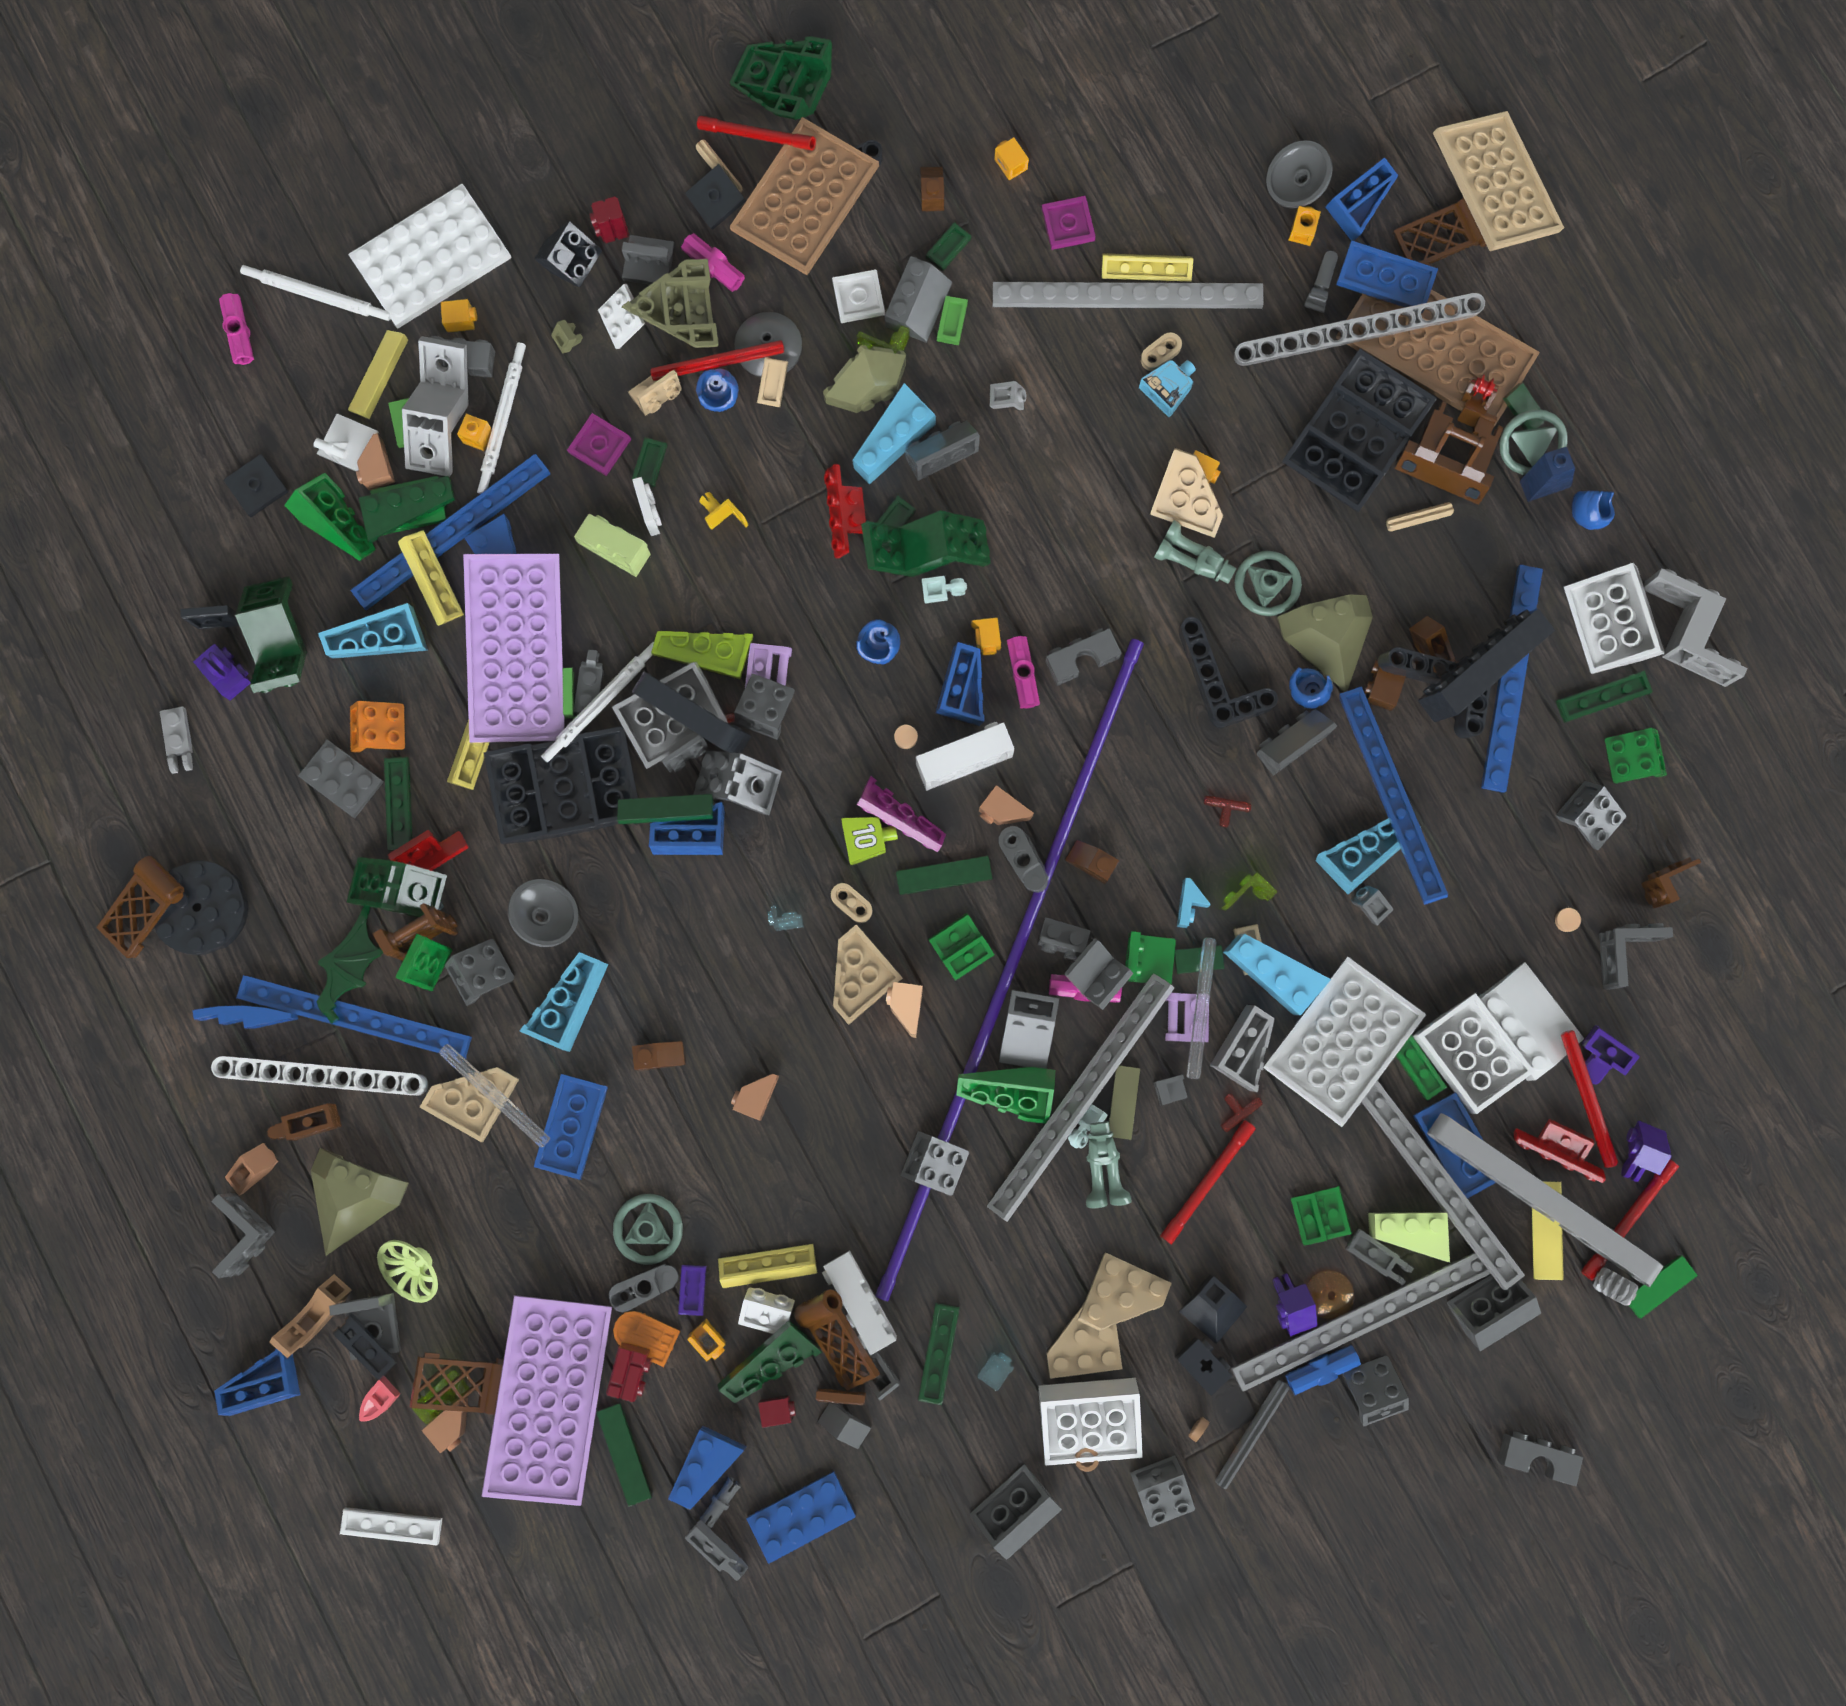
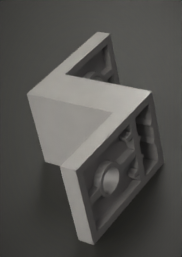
M421 336L418 340L421 382L402 408L405 469L450 477L453 473L451 432L469 406L466 344ZM438 359L445 360L449 367H443L438 362ZM423 447L430 448L433 454H427Z
M1661 568L1645 581L1643 587L1646 592L1683 608L1682 614L1664 651L1665 653L1662 655L1663 658L1724 687L1744 677L1748 668L1741 666L1739 661L1724 658L1714 649L1704 648L1726 598L1720 596L1715 590L1698 586V583L1694 580L1683 579L1677 576L1676 572L1669 569Z

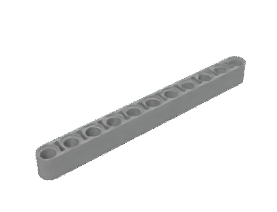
M1471 293L1247 341L1237 346L1234 352V360L1238 365L1247 366L1472 318L1484 309L1485 300L1481 294ZM1468 300H1474L1477 303L1478 308L1476 311L1468 308ZM1445 305L1454 307L1455 313L1453 316L1445 313ZM1422 310L1430 311L1432 319L1429 321L1424 320L1421 316ZM1399 315H1406L1409 319V324L1406 326L1401 325L1398 321ZM1376 320H1383L1386 323V329L1378 330L1375 326ZM1353 325H1361L1363 327V334L1355 335L1352 331ZM1330 330H1338L1341 338L1339 340L1331 339L1329 335ZM1307 335H1316L1318 344L1310 345L1307 342ZM1292 339L1296 344L1295 349H1286L1284 341ZM1270 344L1273 348V353L1265 355L1261 350V346ZM1248 349L1251 357L1247 360L1241 359L1239 357V350Z
M1440 1113L1427 1134L1435 1141L1551 1221L1560 1223L1559 1226L1631 1277L1651 1287L1663 1268V1265L1450 1117Z

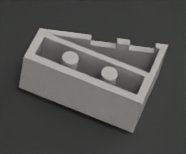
M1246 1005L1210 1066L1247 1090L1258 1092L1260 1072L1263 1070L1264 1055L1269 1045L1275 1018L1255 1005Z

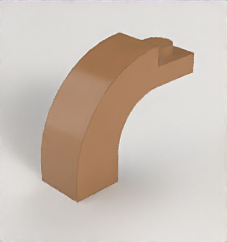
M335 1274L317 1288L313 1297L302 1311L271 1338L270 1343L288 1358L296 1350L303 1348L333 1317V1315L330 1316L329 1306L344 1302L352 1290Z

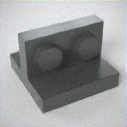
M630 235L629 243L623 242L622 247L625 258L622 274L623 281L651 285L666 273L669 274L675 243L673 241Z

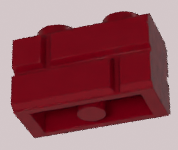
M611 197L605 199V202L601 200L592 203L593 212L589 213L597 237L601 236L603 242L610 243L615 241L616 238L620 240L629 236L618 198Z
M625 1342L620 1344L606 1393L608 1396L635 1402L638 1395H643L646 1382L642 1381L644 1372H649L652 1358L648 1357L649 1349Z

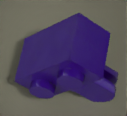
M213 644L193 663L222 696L232 700L251 683L246 677L249 673L240 663L236 665L232 661L234 655L225 646L220 648Z
M1597 1025L1592 1028L1581 1043L1587 1050L1592 1052L1585 1061L1592 1084L1600 1083L1612 1067L1626 1075L1640 1057L1636 1052Z
M1638 1120L1635 1127H1631L1627 1133L1626 1140L1629 1145V1156L1621 1171L1623 1177H1630L1635 1182L1639 1181L1645 1170L1660 1175L1672 1156L1666 1131Z
M1285 1273L1282 1275L1286 1288L1285 1291L1278 1277L1273 1278L1274 1287L1278 1293V1304H1276L1279 1315L1277 1317L1282 1329L1287 1328L1289 1335L1292 1336L1316 1327V1305L1306 1284L1294 1288L1288 1274Z

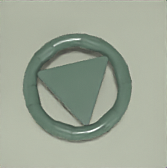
M1536 409L1520 413L1506 425L1501 434L1499 444L1502 460L1512 471L1526 475L1544 455L1556 431L1558 432L1557 449L1567 447L1565 425L1559 417L1546 410ZM1532 418H1540L1554 425L1512 432L1520 424ZM1510 435L1532 467H1526L1512 459L1509 454Z
M1261 551L1247 557L1236 571L1234 581L1236 594L1240 602L1248 610L1263 616H1275L1289 610L1298 600L1302 587L1301 576L1294 562L1287 556L1274 551ZM1265 559L1275 560L1289 570L1291 574L1253 567L1251 565ZM1247 569L1260 606L1247 597L1244 591L1243 583ZM1292 578L1293 584L1289 598L1283 604L1267 608L1266 606Z
M641 1194L626 1201L619 1209L613 1223V1236L619 1251L624 1257L634 1263L652 1265L664 1261L676 1251L683 1236V1223L679 1211L671 1201L656 1194ZM647 1203L624 1240L622 1236L623 1220L626 1214L638 1205ZM651 1203L657 1204L671 1215L673 1220L672 1240ZM626 1244L669 1245L666 1249L655 1255L644 1256L633 1251Z

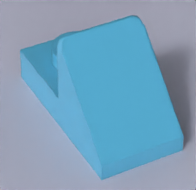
M1185 878L1182 883L1177 927L1187 928L1189 922L1193 923L1195 909H1192V906L1205 908L1210 906L1209 901L1191 878Z

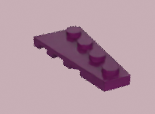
M870 776L857 805L865 812L879 817L884 823L901 830L904 835L921 842L926 848L938 852L943 845L946 834L925 817L914 815L911 806L905 802L900 804L892 798L893 792L887 788L882 790L875 784L877 780Z

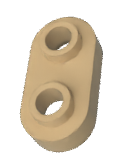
M1166 333L1143 351L1141 356L1142 366L1146 370L1154 371L1174 358L1180 352L1182 346L1181 338L1175 333ZM1166 345H1172L1173 349H1167ZM1154 358L1156 362L1151 363L1148 359Z
M840 883L834 886L831 891V899L838 908L855 922L863 923L870 919L872 916V906L863 896L848 884ZM841 892L847 893L845 900L839 899ZM863 907L865 913L858 915L856 913L857 908Z

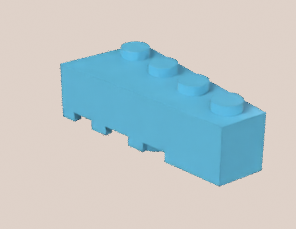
M905 383L853 459L854 469L868 484H871L903 455L910 444L918 441L936 425V415Z
M408 603L318 633L325 654L331 658L428 650L414 608Z
M1388 818L1376 826L1357 834V836L1318 854L1316 862L1347 894H1350L1399 851L1401 847Z
M1239 934L1223 952L1292 1015H1301L1331 981V979L1246 934Z
M579 952L562 974L560 981L549 991L547 998L540 1007L536 1008L532 1014L533 1016L526 1025L524 1024L520 1032L570 1052L608 964Z

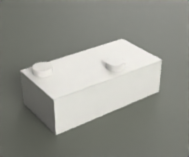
M997 722L986 725L984 727L985 730L916 756V766L926 791L1012 758L1014 746L1005 724L1001 723L998 725Z

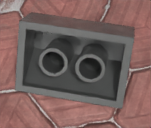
M910 256L886 311L885 327L927 343L945 302V297L952 286V281L932 264Z
M967 420L962 423L958 421L951 424L947 430L941 433L940 431L932 433L927 440L921 443L916 441L910 444L908 449L905 450V456L916 479L919 481L978 452L980 435Z
M1317 709L1310 713L1306 710L1296 718L1298 722L1293 726H1290L1288 723L1278 731L1279 736L1274 740L1269 737L1259 745L1261 749L1257 752V756L1274 776L1326 738L1337 727L1335 722Z
M1492 1274L1447 1302L1465 1334L1479 1351L1484 1350L1541 1314L1536 1296L1521 1279L1507 1290H1503Z
M1024 1464L974 1509L970 1515L992 1547L1007 1560L1062 1509Z

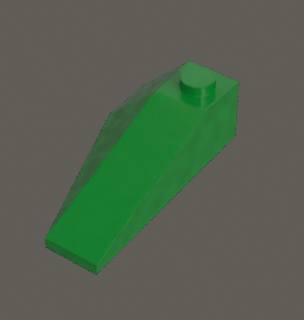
M326 473L297 488L284 506L302 524L359 561L376 550L373 544L368 541L364 528L355 521L353 509L348 508L343 498L345 496L342 490Z
M1026 1067L959 1074L956 1095L981 1105L988 1103L998 1107L997 1111L1002 1113L1009 1111L1017 1114L1018 1119L1023 1121L1046 1124L1050 1119L1056 1070Z

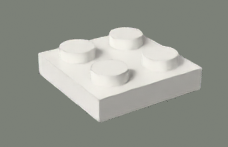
M877 270L832 278L841 323L885 315Z
M642 477L632 479L650 535L660 534L658 526L662 525L654 505L656 503L649 483L644 484Z

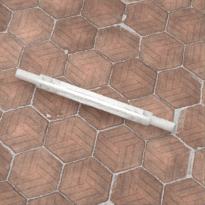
M245 265L241 267V274L259 279L261 283L364 316L371 315L387 321L391 319L389 317L390 312L373 307L371 303L265 269L261 271Z
M517 343L512 363H509L491 435L481 466L482 475L477 490L479 494L488 489L491 474L495 472L512 403L523 368L521 363L526 345L523 343Z
M654 642L638 657L635 656L575 719L556 737V741L541 755L546 762H549L562 747L566 748L599 712L645 667L644 663L652 656L651 651Z

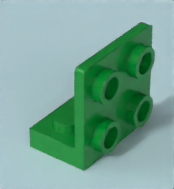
M1648 728L1605 739L1614 783L1617 784L1649 776H1667L1658 730Z
M1131 931L1128 935L1125 966L1133 972V975L1128 981L1147 983L1154 973L1172 984L1176 940L1141 935V932Z

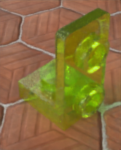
M901 326L898 333H893L890 344L859 331L857 343L859 346L866 345L868 349L880 347L892 349L894 353H897L899 350L904 351L910 338L909 329Z
M1258 872L1253 876L1248 874L1239 883L1242 886L1237 893L1232 890L1223 899L1226 904L1222 909L1224 911L1229 909L1250 886L1254 888L1252 890L1253 893L1261 900L1265 898L1269 901L1277 891Z
M455 1370L447 1375L450 1381L459 1376ZM443 1378L433 1389L438 1393L448 1383ZM463 1379L454 1385L460 1395L469 1389L468 1384ZM451 1388L440 1397L444 1404H451L458 1398ZM429 1391L425 1396L418 1399L417 1402L426 1403L434 1395ZM412 1408L425 1425L432 1422L445 1411Z

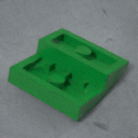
M967 913L928 938V941L955 981L995 955Z
M1340 1186L1291 1198L1303 1246L1352 1234Z

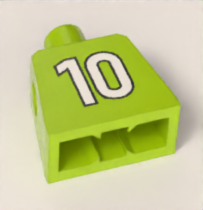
M879 817L841 819L850 865L885 853L884 842L898 839L896 828L894 826L881 828Z

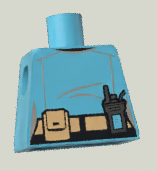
M1169 360L1143 377L1139 388L1170 417L1191 390L1193 381L1189 376L1196 369L1188 360L1180 367L1174 361Z

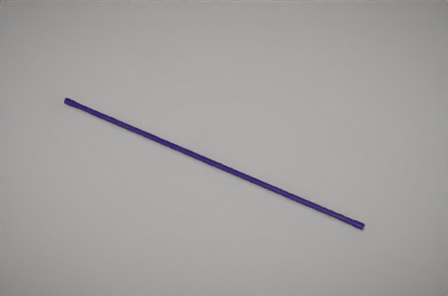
M1130 640L1122 667L1044 864V869L1049 877L1048 885L1042 892H1033L963 1074L976 1073L1130 675L1143 648L1144 643L1139 640ZM957 1090L938 1136V1139L948 1143L966 1100L956 1095ZM920 1184L886 1272L880 1281L875 1297L881 1300L889 1301L896 1283L897 1274L931 1190L927 1186Z

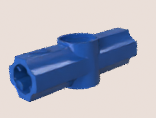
M1350 1344L1329 1355L1317 1356L1308 1361L1307 1365L1289 1372L1285 1376L1293 1394L1297 1395L1316 1385L1328 1384L1336 1380L1338 1375L1358 1367L1361 1363L1357 1352Z

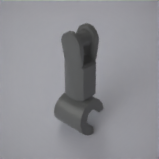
M1328 251L1325 253L1314 287L1308 294L1303 307L1324 313L1328 288L1338 259L1336 252Z

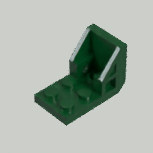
M358 857L346 902L419 918L424 915L420 907L423 903L439 909L447 875L401 862Z

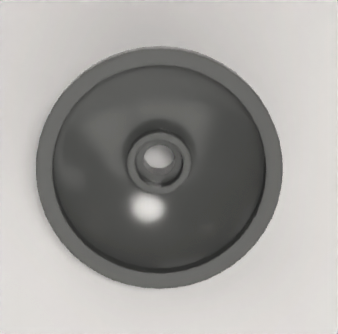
M1298 141L1283 148L1274 157L1267 172L1266 183L1271 197L1278 204L1288 208L1303 207L1314 202L1323 194L1331 180L1332 161L1330 155L1324 147L1313 141Z
M762 312L749 317L743 322L736 333L734 346L735 350L781 340L784 345V353L768 356L767 358L787 361V372H789L801 356L802 338L797 326L788 317L775 312ZM766 336L771 337L769 341L763 340ZM765 357L740 362V364L749 373L762 377Z
M545 879L525 882L515 890L509 900L508 918L513 930L520 938L532 945L539 947L559 945L565 942L576 929L579 915L577 904L572 895L556 882ZM536 916L541 917L542 922L537 921Z

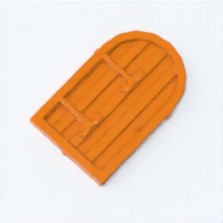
M630 1311L621 1315L615 1322L613 1330L614 1338L618 1345L625 1342L650 1350L648 1357L652 1358L653 1363L662 1367L665 1366L680 1333V1330L637 1311Z

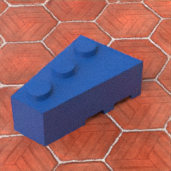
M1385 158L1326 205V209L1351 241H1355L1362 234L1365 226L1398 177V174Z
M505 514L465 537L474 554H516L511 525Z
M960 642L953 647L935 713L977 726L984 723L981 654L979 648Z
M722 802L715 803L713 806V819L650 823L649 847L652 854L723 855L725 810Z
M275 1349L273 1353L257 1361L254 1366L214 1390L218 1415L231 1416L299 1396L300 1390L293 1354L286 1358L278 1349Z
M702 1426L668 1500L691 1510L742 1454L747 1446Z

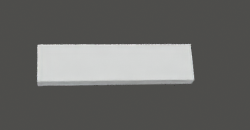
M346 1507L343 1509L340 1534L438 1545L442 1518Z

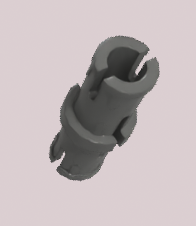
M728 1477L717 1495L714 1494L712 1503L700 1517L704 1524L707 1521V1526L710 1528L714 1526L721 1513L729 1508V1502L741 1488V1485L737 1481L734 1483V1479Z

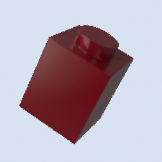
M789 1395L762 1399L758 1403L762 1428L791 1423L793 1420L792 1416H796L795 1403L790 1401Z

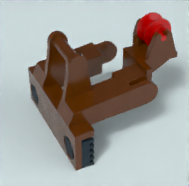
M1485 374L1481 378L1473 375L1466 386L1461 399L1466 403L1457 420L1472 426L1473 430L1471 433L1454 427V424L1451 423L1453 418L1443 414L1447 403L1442 401L1438 410L1434 409L1419 444L1408 441L1397 461L1395 469L1479 505L1490 489L1495 477L1486 473V470L1503 430V427L1498 425L1493 435H1491L1498 418L1487 413L1499 388L1498 385L1493 383L1494 378L1487 381L1485 380ZM1449 435L1472 444L1465 464L1439 454Z

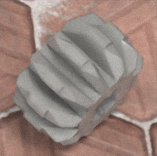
M1602 1268L1597 1273L1593 1283V1287L1597 1291L1623 1305H1630L1637 1295L1638 1286L1608 1268Z

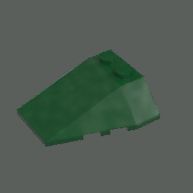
M811 36L805 37L804 41L794 42L793 39H788L785 43L781 44L765 42L747 45L729 83L776 116L797 120L812 115L831 77L832 42L828 39Z

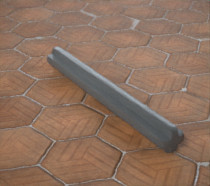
M1278 1380L1215 1479L1216 1484L1223 1489L1228 1488L1287 1394L1289 1386L1283 1381Z

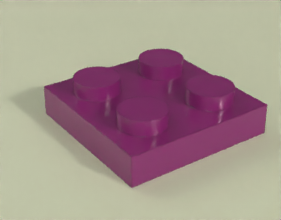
M1086 196L1042 204L1041 209L1051 250L1095 241L1096 237Z
M592 413L567 451L607 476L631 441V437Z

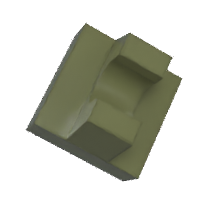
M566 320L557 322L551 335L562 353L570 352L572 347L579 344L583 338L581 334L575 335L573 333L576 327L575 324L567 323Z

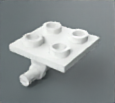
M623 284L598 309L616 349H620L645 324L643 319L621 308L627 301L630 302L634 299L627 284Z
M336 414L324 440L317 438L314 442V447L319 448L317 452L319 456L358 471L357 461L372 435L379 432Z

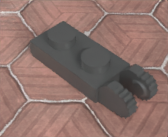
M1357 1228L1345 1247L1347 1251L1382 1275L1388 1276L1402 1286L1406 1281L1400 1275L1391 1271L1395 1264L1409 1273H1412L1414 1270L1413 1267L1401 1260L1399 1255L1361 1229Z

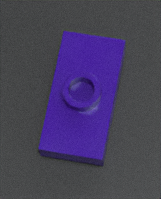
M682 1265L678 1314L703 1316L707 1266Z

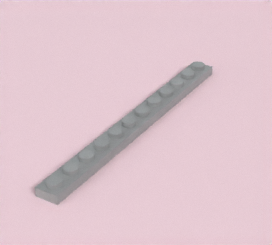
M993 282V307L1262 309L1263 283Z
M1153 973L989 1202L987 1207L1003 1220L1008 1222L1171 994L1174 987L1170 983Z
M1376 1081L1361 1102L1443 1211L1447 1213L1449 1219L1501 1288L1507 1290L1525 1276L1381 1084Z
M1474 1252L1248 1359L1231 1369L1241 1390H1248L1491 1273Z

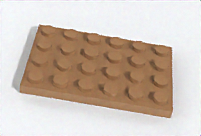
M802 117L792 134L798 133L814 136L816 139L814 150L810 151L784 144L730 225V230L808 275L878 169L879 162Z

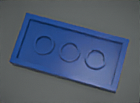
M1351 241L1336 285L1406 308L1427 303L1438 269Z
M561 1074L535 1160V1168L581 1180L607 1093V1086Z
M1455 1092L1419 1111L1413 1117L1440 1164L1465 1197L1469 1198L1496 1182L1427 1134L1440 1113L1482 1139Z
M832 1471L755 1512L746 1519L769 1564L856 1517V1514L835 1472Z

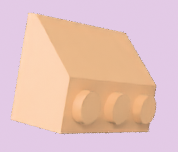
M893 982V987H888L887 1005H890L891 1011L909 1035L916 1038L923 992L922 986Z

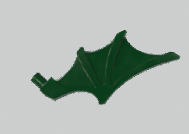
M363 906L355 925L341 944L318 961V965L326 970L327 983L316 1002L321 1013L327 1017L331 1024L339 1020L338 1015L333 1010L337 1007L335 1005L336 1000L350 989L364 987L366 982L363 978L366 968L373 960L381 957L383 954L382 949L377 947L368 935L367 918L370 913V907Z

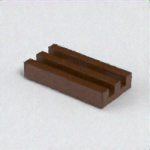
M818 1388L816 1391V1400L820 1402L865 1404L866 1392Z

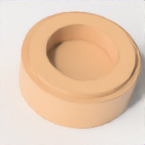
M902 725L895 731L894 738L900 748L910 749L917 743L918 735L912 726Z
M1573 908L1562 909L1555 916V924L1563 932L1574 931L1580 926V914Z

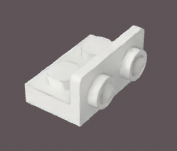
M748 1288L738 1324L774 1334L790 1319L795 1300L785 1295L765 1292L760 1288Z

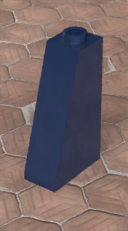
M1567 447L1545 453L1520 480L1528 502L1572 486L1575 466Z

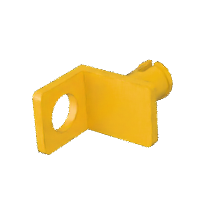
M710 492L705 493L707 500L703 495L701 496L699 502L710 512L705 517V521L710 529L715 528L732 513L745 527L748 526L744 515L729 499L720 504Z

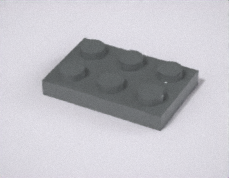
M329 740L325 741L298 775V777L353 818L357 817L384 782Z

